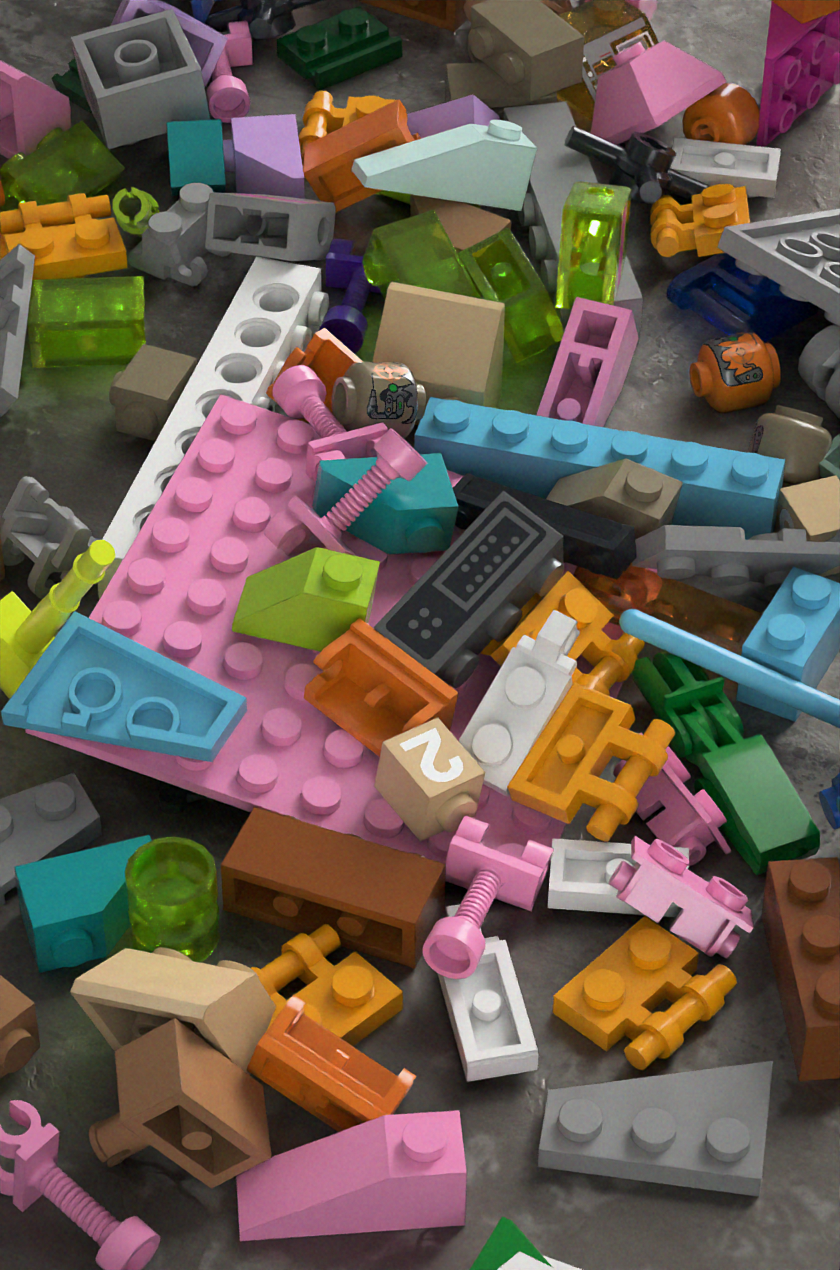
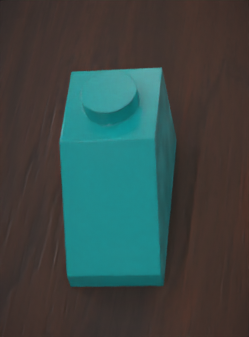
M221 119L167 122L171 196L180 195L181 188L190 183H202L208 185L213 193H225L226 180Z
M420 454L428 464L410 482L403 478H396L391 480L389 485L386 484V489H382L381 494L377 493L378 497L376 499L373 498V502L368 503L369 506L367 508L364 507L363 512H359V517L355 516L356 520L354 522L351 521V525L346 526L347 529L345 531L389 555L446 551L451 545L458 503L442 454ZM377 457L320 460L312 504L314 511L320 517L327 516V512L331 511L333 506L336 507L335 504L340 502L342 497L345 498L344 495L349 493V489H354L353 485L355 483L358 484L357 481L362 479L364 474L367 475L366 472L371 470L372 465L376 466Z
M150 835L14 867L20 913L39 973L62 967H74L86 961L107 957L157 890L154 850Z

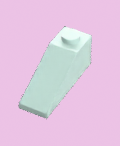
M490 120L489 126L470 123L355 159L352 171L366 188L522 211L537 147L522 133V127L504 120Z

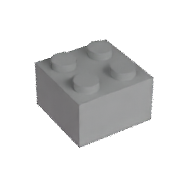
M173 9L71 37L81 86L108 149L122 145H132L140 140L167 133V122L210 120L202 71Z

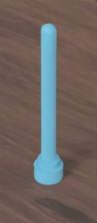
M628 609L620 616L619 624L625 633L840 728L839 699L637 609Z

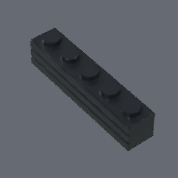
M466 473L453 487L458 503L455 526L460 529L466 530L501 492L505 491L563 535V563L587 569L594 574H602L618 579L623 574V571L630 566V563L637 558L633 526L596 516L476 477L469 473Z

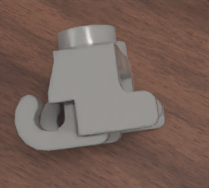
M190 183L183 186L180 190V199L166 212H158L149 218V228L142 234V241L128 253L129 264L163 280L169 277L190 286H197L208 273L207 265L201 257L207 252L221 257L228 256L231 253L205 249L209 192L213 193L212 189L202 183Z
M26 476L19 481L2 515L5 519L0 530L4 565L13 566L22 562L25 555L18 549L20 548L35 563L27 580L28 587L37 597L43 599L49 594L52 586L55 585L52 580H47L48 576L53 572H62L60 578L63 579L73 567L74 559L84 553L94 541L102 539L94 538L91 530L74 516L71 509L59 506L54 500L48 498V490L33 477Z

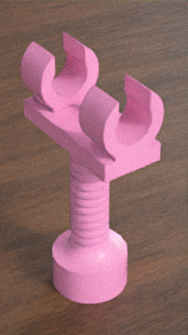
M247 21L227 23L230 34L224 35L228 40L211 74L213 82H211L206 92L210 114L215 119H221L223 123H231V118L244 117L250 108V99L246 85L240 79L234 77L231 71V67L253 65L252 39Z
M304 365L294 366L284 371L277 378L273 386L275 401L289 417L295 419L306 418L321 437V439L307 443L305 473L310 479H314L315 485L320 460L377 457V452L373 446L388 431L387 426L383 422L347 432L323 403L326 397V387L310 367Z
M390 428L373 446L377 452L376 466L372 465L371 470L366 472L367 475L364 474L362 479L357 481L358 484L355 483L353 485L354 489H349V493L344 495L345 498L342 497L340 502L335 504L336 507L333 506L331 511L327 512V516L320 517L313 508L294 496L287 503L289 508L279 512L269 521L264 534L277 549L281 548L287 556L301 550L309 541L312 532L326 546L325 549L356 556L340 539L342 530L345 531L347 529L346 526H350L351 521L354 522L356 520L355 516H360L359 512H363L364 507L367 508L369 506L368 503H372L373 498L376 499L378 497L377 493L381 494L382 489L385 490L386 484L389 485L391 480L403 478L410 482L428 463L405 439Z
M465 815L456 835H454L450 842L445 864L446 875L471 885L455 916L444 917L436 921L423 945V956L427 964L435 972L452 979H463L472 975L485 951V939L479 929L496 894L531 907L549 869L547 863L554 851L553 848L529 840L520 860L485 847V841L482 840L490 824Z
M18 1100L10 1101L9 1116L18 1124L25 1126L28 1131L22 1135L13 1136L5 1133L0 1125V1155L15 1159L14 1173H8L0 1166V1193L13 1196V1204L22 1212L44 1194L67 1217L76 1222L77 1226L81 1227L84 1232H87L95 1242H98L100 1249L95 1260L103 1270H142L156 1252L160 1244V1236L138 1216H132L124 1222L116 1220L109 1211L100 1206V1203L95 1201L92 1196H89L82 1187L73 1182V1179L57 1167L60 1131L50 1122L43 1128L38 1111L29 1103Z

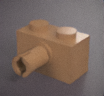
M174 1018L115 1050L119 1112L105 1120L93 1123L89 1128L90 1144L102 1163L107 1161L108 1167H115L126 1158L152 1146L212 1189L272 1158L263 1085Z

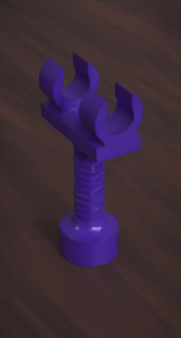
M333 238L330 250L326 256V286L347 290L341 305L330 308L325 314L319 331L326 328L354 354L357 353L364 343L368 330L367 319L362 312L369 292L387 294L391 282L406 283L410 265L405 264L410 248L388 245L384 259L351 255L355 245L354 240Z

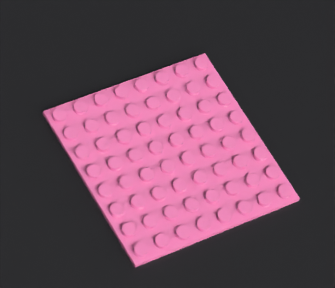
M220 394L89 618L246 697L247 712L213 762L26 729L25 733L251 812L256 807L280 815H290L303 822L343 834H354L370 842L407 853L421 854L428 859L445 864L450 842L454 835H456L457 830L453 832L442 831L420 842L374 787L380 757L303 698L305 686L315 676L324 672L313 663L320 651L232 632V623L248 576L315 547L326 548L312 532L309 541L301 550L287 556L281 548L277 549L264 534L269 521L279 512L288 509L287 503L294 496L313 508L315 482L314 479H310L305 473L307 443L321 439V437L308 423ZM447 470L453 488L464 476ZM454 525L451 545L465 530ZM342 530L340 537L356 556L380 561L372 610L368 625L372 628L446 552L432 551L389 555L347 531ZM563 563L565 565L563 574L569 571L614 615L602 629L611 640H618L624 633L619 624L620 616L624 611L637 609L651 616L666 579L657 575V569L651 568L644 572L629 566L618 579H614L602 574H594L587 569L569 563ZM479 654V663L467 681L458 688L451 686L459 692L450 730L458 741L501 668L490 655ZM582 655L575 660L577 661L576 667L583 674H589L594 668ZM624 681L614 683L609 689L610 697L618 698ZM484 784L482 785L476 815L473 817L490 824L482 840L485 841V847L519 860L529 840L552 848V838L561 839L567 824L512 801L510 795L507 797ZM551 858L549 859V861H548V863H547V866H549V867H550V864H551ZM445 876V881L469 889L471 885L454 877ZM539 891L531 907L496 894L495 899L532 911Z

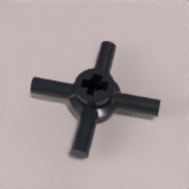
M240 0L241 5L209 14L204 24L221 33L228 31V22L247 21L253 40L262 41L280 36L292 30L296 26L292 14L293 10L326 0Z
M575 126L571 127L566 137L564 146L614 167L615 170L609 180V184L618 192L645 204L656 202L661 197L662 189L692 202V195L701 194L705 188L710 187L703 182L671 169L670 167L677 155L676 152L668 145L646 134L633 132L630 139L624 142V148Z

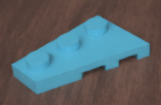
M74 611L4 706L1 716L3 725L213 762L247 712L246 697Z

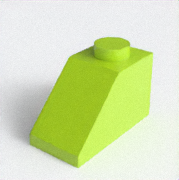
M315 547L248 576L232 623V632L321 652L327 645L348 631L351 624L359 618L368 624L380 561Z

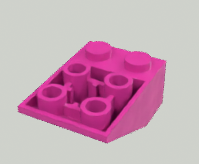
M773 1L771 2L756 146L766 147L780 133H786L795 119L806 109H812L829 88L834 84L838 85L840 83V10L801 24Z

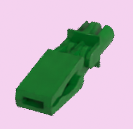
M667 651L655 654L653 661L647 656L636 660L634 670L631 673L632 680L658 719L668 723L675 730V736L670 744L678 756L681 758L686 757L689 762L700 768L704 777L695 780V792L698 793L704 789L721 810L727 822L721 825L720 829L756 875L767 872L768 862L800 860L816 855L820 848L819 829L763 736L757 734L745 739L742 738L744 735L743 723L738 712L723 692L724 678L721 676L710 680L701 666Z

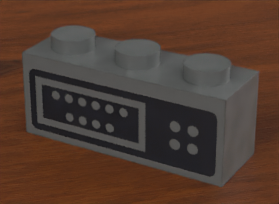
M502 491L374 626V629L449 686L458 688L467 681L476 669L480 659L478 655L493 639L500 642L514 630L521 619L522 607L535 593L544 596L559 581L565 569L563 564V535L505 491Z

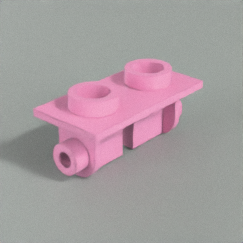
M668 746L666 748L668 760L660 773L655 777L649 776L636 797L639 803V807L636 810L637 814L642 820H645L664 806L665 810L646 824L657 839L672 847L689 848V866L702 860L706 854V846L714 840L727 855L731 852V849L718 829L727 822L725 816L704 789L694 796L683 784L691 776ZM622 760L616 765L613 771L615 777L618 776L626 761Z
M634 836L631 841V858L636 863L634 866H631L622 861L609 880L608 884L618 890L616 895L618 899L626 902L657 923H659L672 902L680 906L682 910L671 924L670 931L700 949L709 957H712L715 953H718L725 959L730 956L741 937L740 934L732 930L735 925L748 933L754 928L751 909L745 906L748 898L739 889L716 876H713L708 883L686 869L690 862L681 852L659 839H655L649 845Z

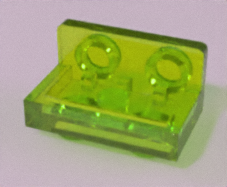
M81 120L65 132L60 127L49 132L36 146L37 150L26 156L23 152H19L12 156L0 168V176L2 177L1 183L5 200L13 195L20 203L36 201L37 206L67 201V196L85 193L87 198L92 197L117 180L124 167Z

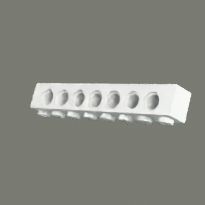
M256 256L102 539L113 546L116 555L113 562L105 570L103 579L97 583L99 599L220 394L275 412L276 402L266 394L267 389L274 383L282 366L293 350L299 347L303 352L305 351L315 326H321L324 316L328 312L329 296L327 293L322 292L321 268Z

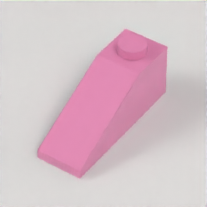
M576 297L536 416L604 427L622 390L639 339L632 310Z
M459 1110L384 1115L273 1156L237 1175L240 1241L464 1226L467 1171Z

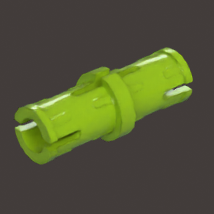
M131 187L130 192H127L126 188L121 189L115 195L112 203V209L117 217L116 220L119 226L125 232L141 238L142 234L149 228V218L160 212L157 201L150 194Z

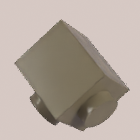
M143 344L126 369L119 371L111 383L109 400L111 405L115 406L117 431L156 441L197 366V358Z

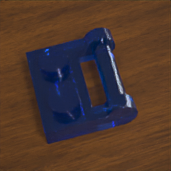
M727 253L716 254L680 273L671 281L666 293L667 299L679 309H691L725 335L751 332L757 334L764 343L817 314L818 306L809 301H799L784 295L779 290L780 284L772 279L743 271L735 264L736 258ZM713 290L751 318L745 321L705 291Z

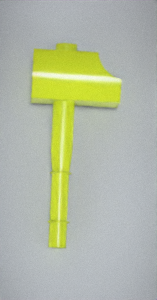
M96 540L84 553L78 555L74 559L71 570L60 583L52 586L49 594L38 603L32 612L13 591L0 600V689L9 699L53 641L55 634L66 623L70 614L77 610L82 597L93 584L103 579L105 570L113 562L116 555L115 549L109 542Z

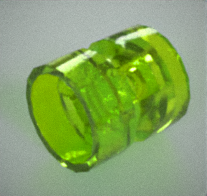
M166 837L154 839L142 845L128 859L124 872L133 949L153 953L156 948H168L186 955L194 962H201L207 959L217 947L220 937L217 870L213 856L203 845L187 838Z

